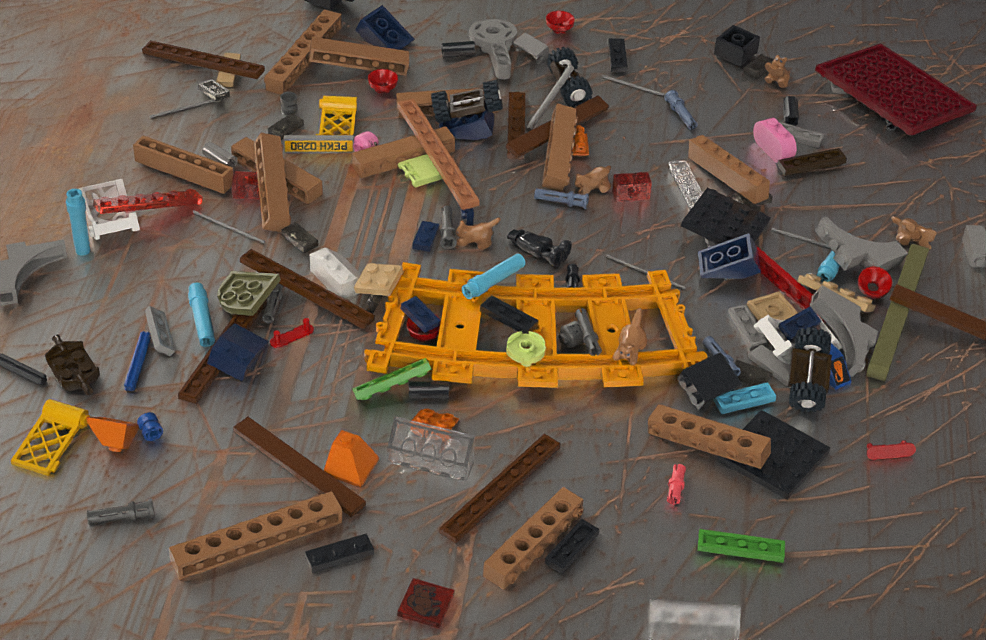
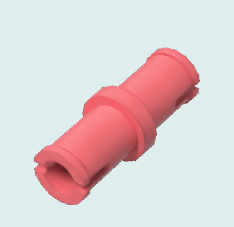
M676 464L673 466L672 477L668 482L669 493L667 502L675 505V501L677 504L680 503L681 492L685 487L684 475L686 467L682 464H678V467Z

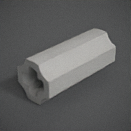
M210 141L202 149V153L206 157L233 167V169L238 163L237 157Z

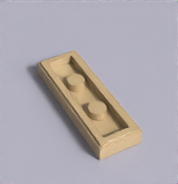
M224 53V57L241 60V54ZM219 71L216 85L218 87H233L236 75Z

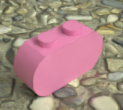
M774 117L755 123L753 133L756 144L775 163H778V160L791 158L796 155L797 147L794 136Z

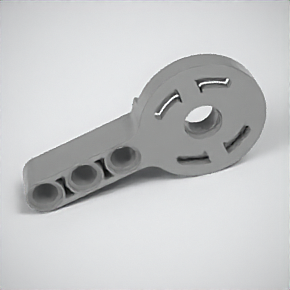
M485 19L473 23L469 28L470 41H474L475 45L481 47V52L489 54L497 78L509 79L511 77V59L508 51L517 39V28L512 23L500 19Z

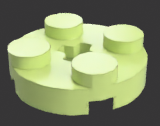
M519 331L508 338L506 354L512 360L521 363L522 366L529 367L532 363L540 361L545 356V340L538 333L529 331L528 334H522V331Z

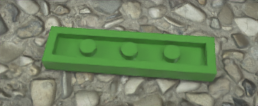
M424 358L354 387L352 390L357 400H367L374 393L386 392L391 389V386L396 384L403 385L415 376H425L428 373L427 371L432 369L427 359Z
M699 529L697 551L783 563L785 558V541Z

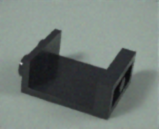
M721 352L683 369L677 378L680 386L686 391L691 403L696 406L698 411L708 401L727 392L738 390L742 385Z

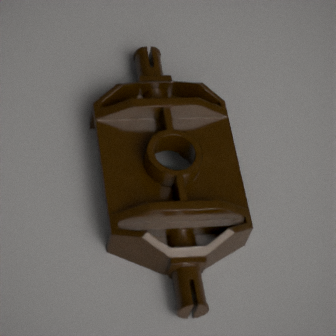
M54 335L52 341L55 343V346L45 353V360L61 388L68 391L80 388V390L83 389L85 395H89V393L91 395L93 389L90 384L97 381L100 371L99 367L94 365L84 349L83 341H62L60 335Z

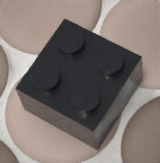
M732 25L716 38L714 55L735 65L742 66L758 53L760 36Z

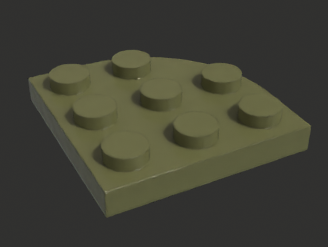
M231 271L220 285L217 297L221 307L226 312L254 316L281 279L279 274Z

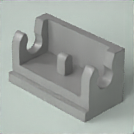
M526 32L513 42L514 46H518L515 49L519 52L523 49L533 55L535 59L540 58L536 61L537 64H541L549 58L548 46Z

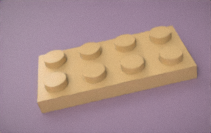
M807 273L806 276L800 275L797 280L798 283L814 290H818L823 285L860 306L864 312H874L876 305L872 304L873 300L865 296L856 297L854 296L855 292L846 288L838 289L839 285L833 282H822V278L817 275Z

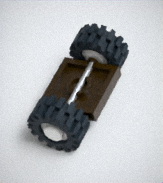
M559 47L556 48L557 51L553 50L552 54H549V58H547L549 70L557 82L569 65H572L574 69L578 68L577 58L573 50H570L568 47L566 49L562 47L561 50ZM575 70L572 71L560 89L565 104L572 108L592 98L593 94L587 79H584L582 76L580 77L579 73Z
M497 80L483 82V88L451 94L450 102H448L446 91L431 93L432 106L437 123L451 121L452 118L456 117L461 118L465 115L484 112L485 101L489 113L503 110Z
M807 327V330L804 328L801 331L798 330L795 337V347L791 351L788 387H791L789 404L794 409H800L802 412L804 410H807V412H811V410L817 412V410L821 411L822 408H825L826 393L829 391L832 355L829 353L832 337L829 332H824L823 329L817 330L815 327L814 329Z

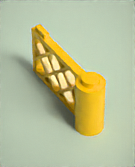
M323 95V99L319 100V109H322L319 134L316 135H333L332 133L335 131H339L341 133L339 135H354L357 97ZM325 114H333L334 116L329 119ZM344 115H352L348 119L343 117ZM337 119L342 121L338 125L334 123V121H336ZM329 124L333 127V128H331V129H329V130H327L326 128H324L325 126H327V125H329ZM345 125H347L348 127H350V128H349L348 130H346V131H344V130L342 129V127H344Z
M48 399L43 406L41 416L11 459V464L47 476L50 473H55L60 466L59 460L78 430L88 426L86 421L87 417H90L88 410ZM44 422L53 426L43 431L40 429ZM63 429L70 430L66 435L59 436L58 431ZM56 433L57 438L45 442L43 436ZM41 437L43 443L34 446L30 445L32 440ZM57 443L60 444L58 450L49 452V446ZM46 449V454L34 456V451ZM28 453L32 455V459L26 461L19 460L21 456ZM46 459L50 460L46 468L37 464Z

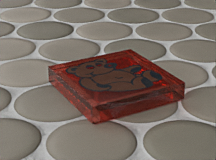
M413 578L397 611V616L440 628L454 597L455 590Z

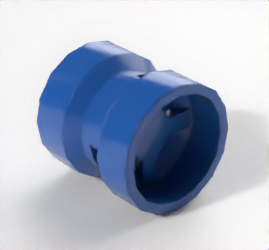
M152 412L142 414L137 420V425L147 441H155L163 434V428L158 423L157 416Z

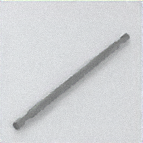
M603 75L605 79L663 97L665 96L664 93Z
M226 95L220 98L218 97L203 102L179 107L176 109L160 112L155 115L152 114L150 115V118L205 105L222 99H228V97Z
M193 210L194 214H198L205 219L215 222L221 226L231 229L253 240L259 241L262 244H265L266 242L265 240L259 239L256 236H253L224 222L214 219L208 215Z
M773 227L771 231L831 249L825 243Z
M606 255V258L612 259L618 263L633 268L637 271H640L645 274H647L648 272L647 270L632 265L628 262H625L618 258H614L611 255ZM670 280L671 285L680 287L681 289L685 290V286L679 285L676 282Z

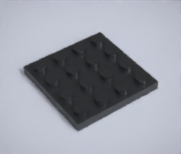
M707 187L682 220L681 227L716 244L750 233L754 243H756L769 224L771 217Z
M761 409L742 430L771 438V454L762 468L759 469L718 456L717 460L788 500L829 454L831 447Z

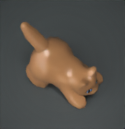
M777 55L772 64L770 62L765 63V68L769 72L768 76L765 77L767 83L777 82L781 88L788 86L790 70H786L784 66L787 61L786 57L780 58Z
M611 166L596 167L585 175L576 174L574 184L577 188H580L578 194L585 195L593 189H598L601 193L608 192L611 188V183L608 180Z
M895 216L891 217L892 221L899 226L896 240L901 245H908L909 242H914L919 246L931 249L929 242L934 241L937 234L935 230H932L931 227L925 228L918 225L916 221L910 218L901 220Z
M500 217L488 223L481 222L472 226L466 225L461 220L456 230V235L459 237L456 245L466 246L474 242L477 243L478 249L485 250L489 248L492 244L491 236L494 234L493 227L500 222Z
M641 308L637 309L632 323L624 326L619 336L620 344L613 355V359L616 361L626 359L630 365H635L638 360V350H643L647 345L645 330L640 326L642 318Z

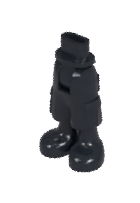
M513 229L507 235V239L512 240V243L521 248V250L537 258H544L550 265L555 267L560 266L561 261H566L572 248V243L569 240H563L559 246H554L552 239L529 231L525 232L523 229L519 231Z

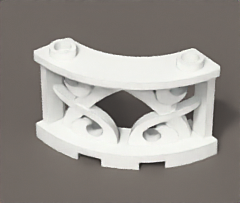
M123 179L78 188L82 191V196L85 198V213L90 237L98 240L100 239L99 235L130 229L132 232L140 230L136 212L131 206L127 207L129 199ZM114 185L112 188H110L104 193L102 189L103 187ZM97 189L101 197L99 198L97 194L92 192L93 200H89L86 197L85 191ZM104 205L111 211L119 212L114 215L112 221L97 217Z
M770 315L761 318L753 327L767 337L775 348L773 351L775 356L780 361L790 364L791 351L795 344L789 340H784L785 335L778 327L779 323L785 320L774 319ZM821 320L820 329L831 334V343L840 350L842 348L841 344Z

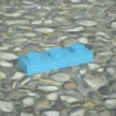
M767 382L727 392L713 399L721 414H726L775 402L776 394Z

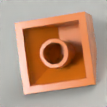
M87 417L86 420L101 444L109 446V450L115 452L129 449L139 429L137 423L106 417Z
M341 430L332 443L324 471L337 480L361 488L378 462L379 456L360 436Z

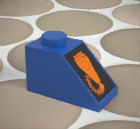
M831 343L829 354L832 355L829 384L837 390L851 384L852 380L843 354Z

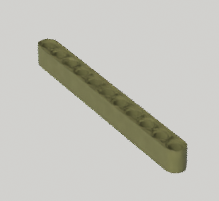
M911 243L897 283L898 285L916 292L929 248ZM891 301L869 363L866 377L886 381L910 308Z

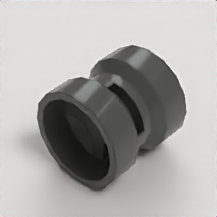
M294 92L282 93L280 95V102L282 103L281 112L285 115H294L298 111L296 104L297 95Z

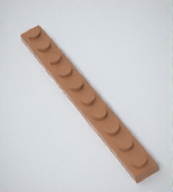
M408 99L397 102V108L462 210L479 206L480 200L415 100Z

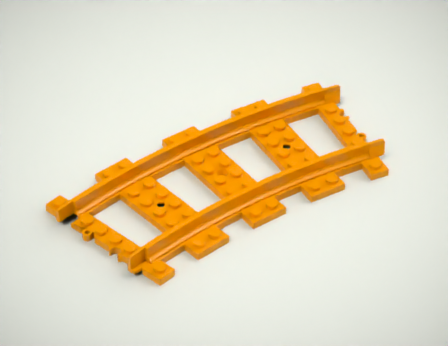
M405 262L402 263L404 272L393 292L388 296L389 302H385L386 311L383 322L376 323V332L378 334L375 344L385 345L384 351L368 349L364 351L367 371L386 374L389 366L403 368L426 358L432 369L428 371L432 372V380L471 384L472 376L518 379V387L558 388V380L602 379L603 387L643 386V377L678 375L683 369L708 358L706 352H697L696 337H690L692 336L693 329L688 326L684 316L686 308L684 305L678 304L680 291L678 289H671V282L666 270L648 271L647 279L649 284L622 286L620 274L582 275L583 287L554 288V275L516 274V286L494 285L479 297L467 299L462 293V286L467 284V281L484 272L450 269L448 281L419 277L421 265ZM491 295L539 320L538 329H534L532 332L538 333L545 340L546 352L540 361L525 367L521 363L512 360L506 352L476 350L482 314L480 312V305ZM416 296L425 304L443 306L437 347L397 341L406 314L400 309L401 303ZM581 308L586 309L589 313L593 330L598 335V343L602 352L598 356L597 354L595 356L590 354H557L555 313H575L578 309L580 312H582ZM638 308L642 310L659 308L675 349L638 352V360L635 365H630L626 359L614 360L613 355L620 344L619 336L624 326L631 324L628 311L637 310ZM457 325H463L464 327H463V328H457L456 326H457ZM609 329H614L615 332H614V333H611V332H609L608 330H609Z

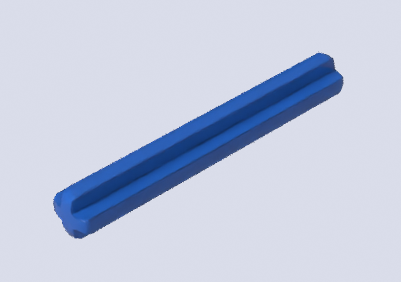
M142 331L140 333L124 383L126 391L132 392L136 388L151 340L150 332Z

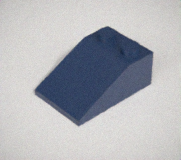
M383 5L363 17L355 29L366 42L377 47L401 50L415 40Z
M485 101L484 112L465 115L461 118H452L451 121L440 123L439 128L446 126L455 139H486L493 135L495 115L493 112L489 113Z
M750 233L698 251L701 278L744 279L761 273L758 250Z
M234 323L219 337L212 347L207 364L243 381L269 341Z

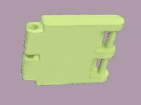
M427 154L398 163L399 169L405 172L406 178H410L414 187L443 179Z

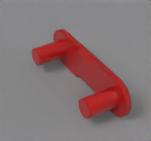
M304 318L303 325L293 328V330L282 334L279 331H274L273 338L270 339V345L274 348L282 347L312 334L314 328L310 324L309 319Z
M906 440L892 445H873L869 443L866 446L868 449L867 457L871 460L910 457L916 451L915 445L907 443Z

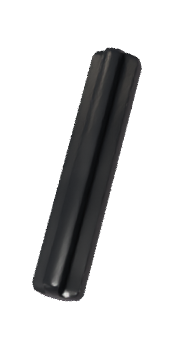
M3 353L0 354V366L39 385H43L47 381L46 374Z

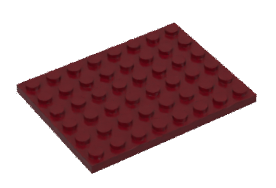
M881 43L818 64L815 68V71L822 77L828 79L834 85L843 89L844 92L855 97L857 101L862 102L869 109L874 110L881 117L887 119L894 126L899 127L911 136L972 113L977 108L976 104Z

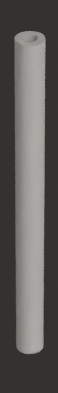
M572 65L566 68L526 127L527 131L533 130L574 70Z

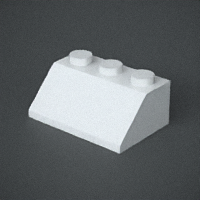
M326 247L310 254V271L331 292L346 300L360 294L355 293L354 286L361 273L345 257Z

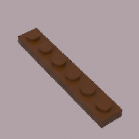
M509 92L507 143L525 134L526 93ZM507 150V159H524V155L516 158Z

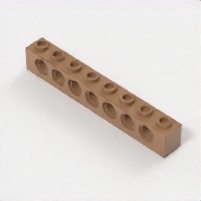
M324 9L285 55L265 75L266 91L281 95L289 90L312 63L309 62L311 38L332 39L342 28V14Z
M332 491L320 494L308 500L300 501L276 511L259 515L253 519L239 522L224 529H219L169 547L170 561L179 580L341 524L342 508Z

